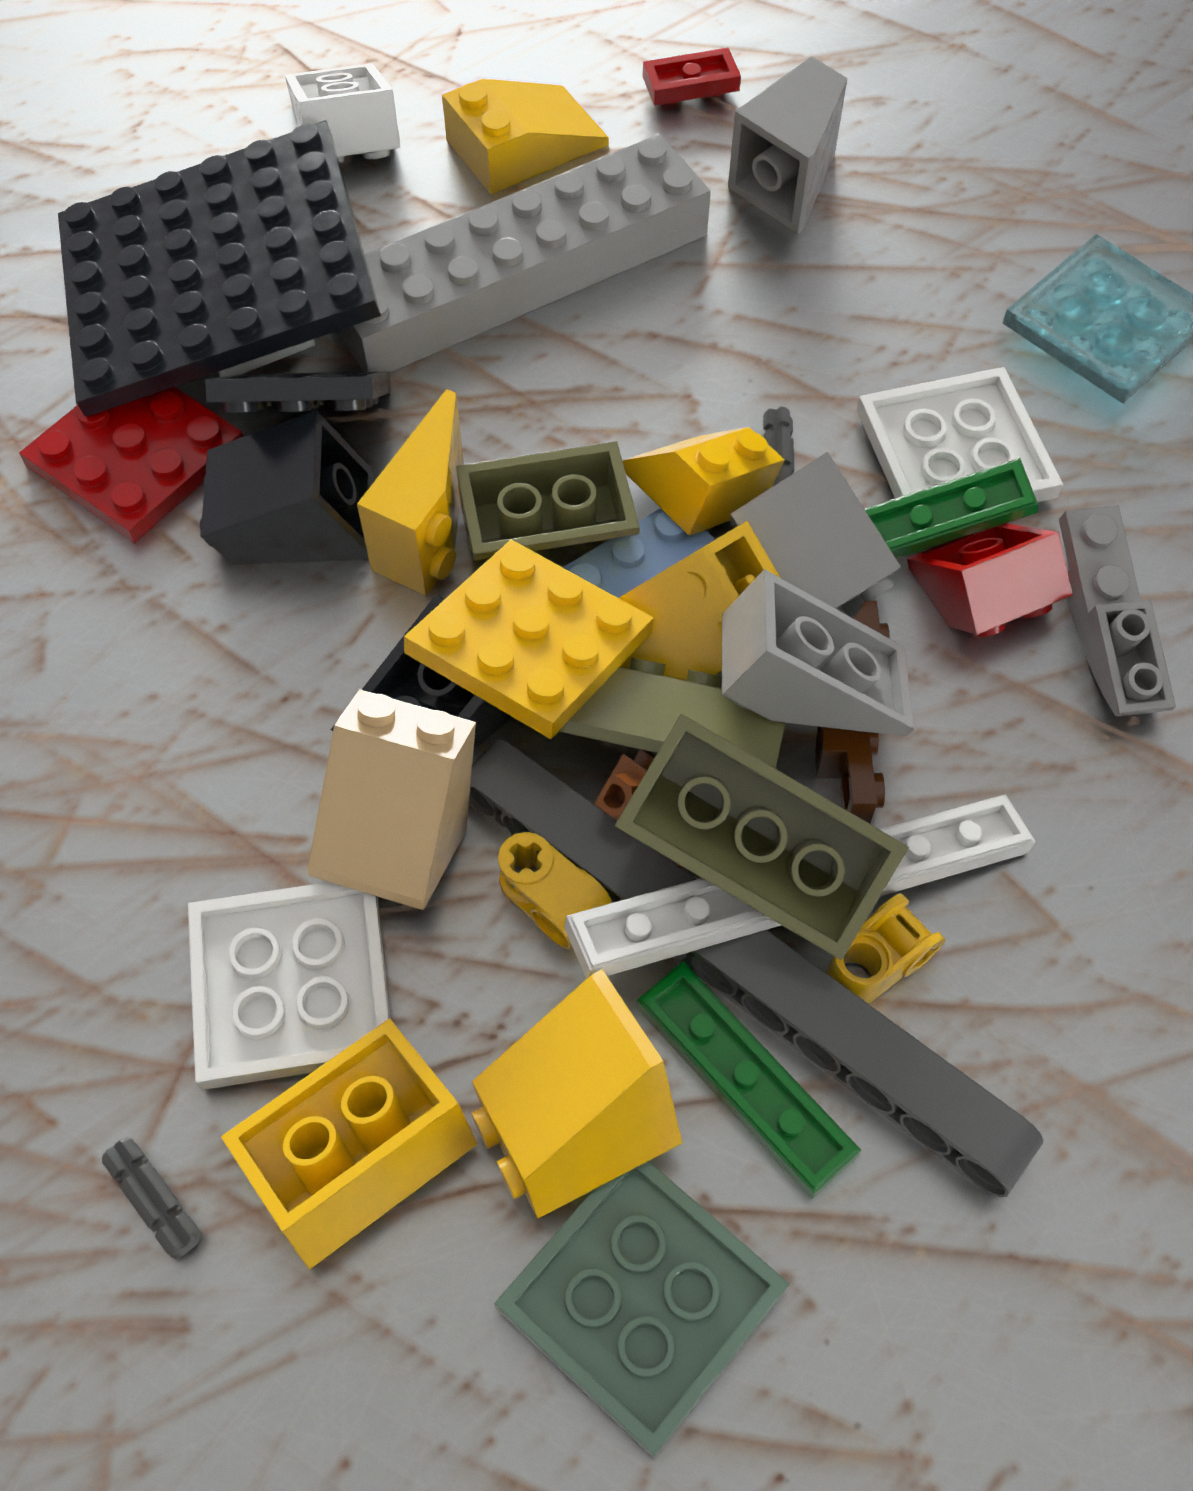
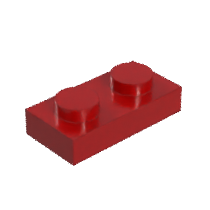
M729 47L643 61L642 77L654 106L674 104L680 101L703 97H715L721 94L740 91L741 74Z

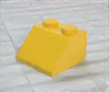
M750 427L693 437L623 460L626 475L690 536L730 521L731 513L770 489L785 459L768 445L763 436L754 432Z

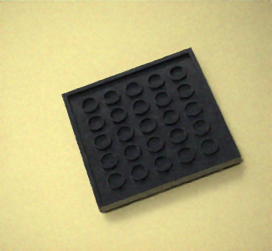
M326 120L316 124L300 125L292 132L270 140L254 141L244 149L223 156L214 155L208 157L202 163L180 171L165 172L154 180L134 187H121L111 195L88 203H75L58 213L76 404L85 417L381 316L333 136Z

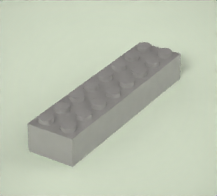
M659 133L365 254L381 316L336 331V333L363 372L390 371L391 373L707 236L711 190Z

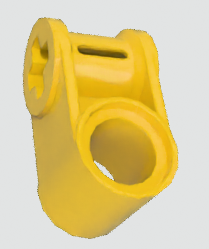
M522 832L514 834L506 839L499 849L498 864L500 868L499 883L501 891L508 900L512 901L528 915L548 938L564 949L569 950L572 947L564 928L567 915L612 903L607 891L594 877L576 867L551 846L545 838L536 833ZM533 865L537 867L535 873L530 869ZM517 866L523 869L519 873L515 872Z
M901 893L886 901L864 922L844 958L840 960L833 956L826 974L868 1004H871L903 977H908L920 969L941 949L946 941L940 932L931 933L907 908L909 900ZM845 964H860L868 970L871 977L860 978L854 976L848 971Z

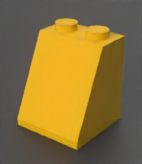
M603 969L590 975L472 1081L481 1106L471 1112L476 1128L487 1149L499 1144L505 1157L496 1161V1164L513 1199L525 1194L537 1218L560 1208L682 1144L664 1061Z

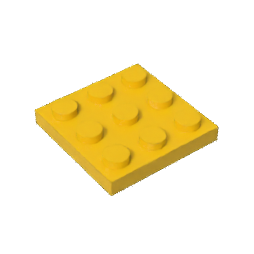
M509 540L404 636V653L542 735L552 739L651 634L654 617L521 544Z

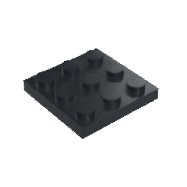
M390 371L236 374L205 380L206 402H223L225 413L257 412V409L277 406L276 401H278V410L281 412L311 411L312 408L327 405V400H333V410L336 411L365 410L366 407H372V404H378V397L391 392Z

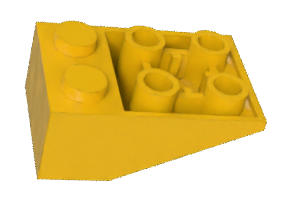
M745 521L619 597V599L654 617L651 634L621 666L629 668L632 657L666 664L665 676L687 680L689 669L710 674H717L722 671L723 612L764 569L781 578L748 521Z

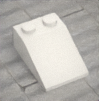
M373 64L285 75L297 126L316 124L326 120L333 136L340 163L345 161L344 156L362 153V157L365 159H378L390 155L389 149L401 148L393 89Z

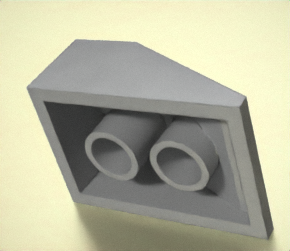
M765 569L723 612L722 696L730 699L737 706L749 709L776 722L907 736L914 730L904 646Z

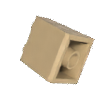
M359 689L334 725L308 862V876L424 910L467 831L476 722L456 717L443 711L431 710L395 700L383 694H374Z

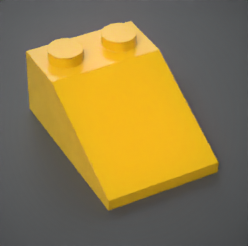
M482 78L442 94L446 140L490 194H494L609 145V137L563 85Z
M445 390L357 503L371 570L425 596L438 579L444 580L449 575L456 559L455 546L460 507L456 466L464 465L457 396L451 390Z

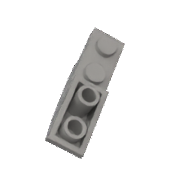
M1119 505L1065 511L1059 518V524L1069 565L1068 575L1073 594L1067 598L1086 659L1105 700L1116 717L1173 710L1176 704L1151 599L1141 600Z

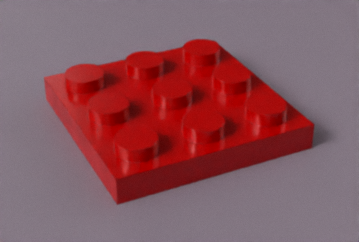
M176 387L88 417H85L78 405H76L21 450L19 454L26 467L135 544L203 484L206 474L207 450L244 436L242 431Z

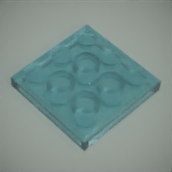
M1095 234L1007 308L1002 324L1124 404L1193 341V294L1103 237Z

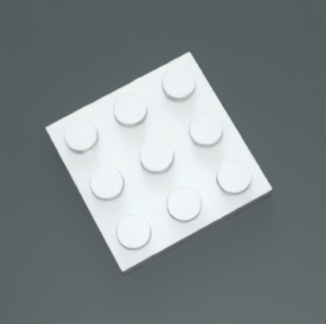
M1005 367L859 396L856 410L895 498L1021 458L1037 502L1059 497L1063 482Z
M331 882L188 903L195 1083L201 1090L312 1073L390 1018L378 896Z

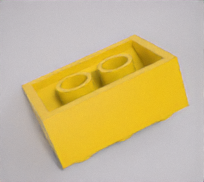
M390 1018L221 1136L273 1219L309 1270L478 1145L459 1103Z

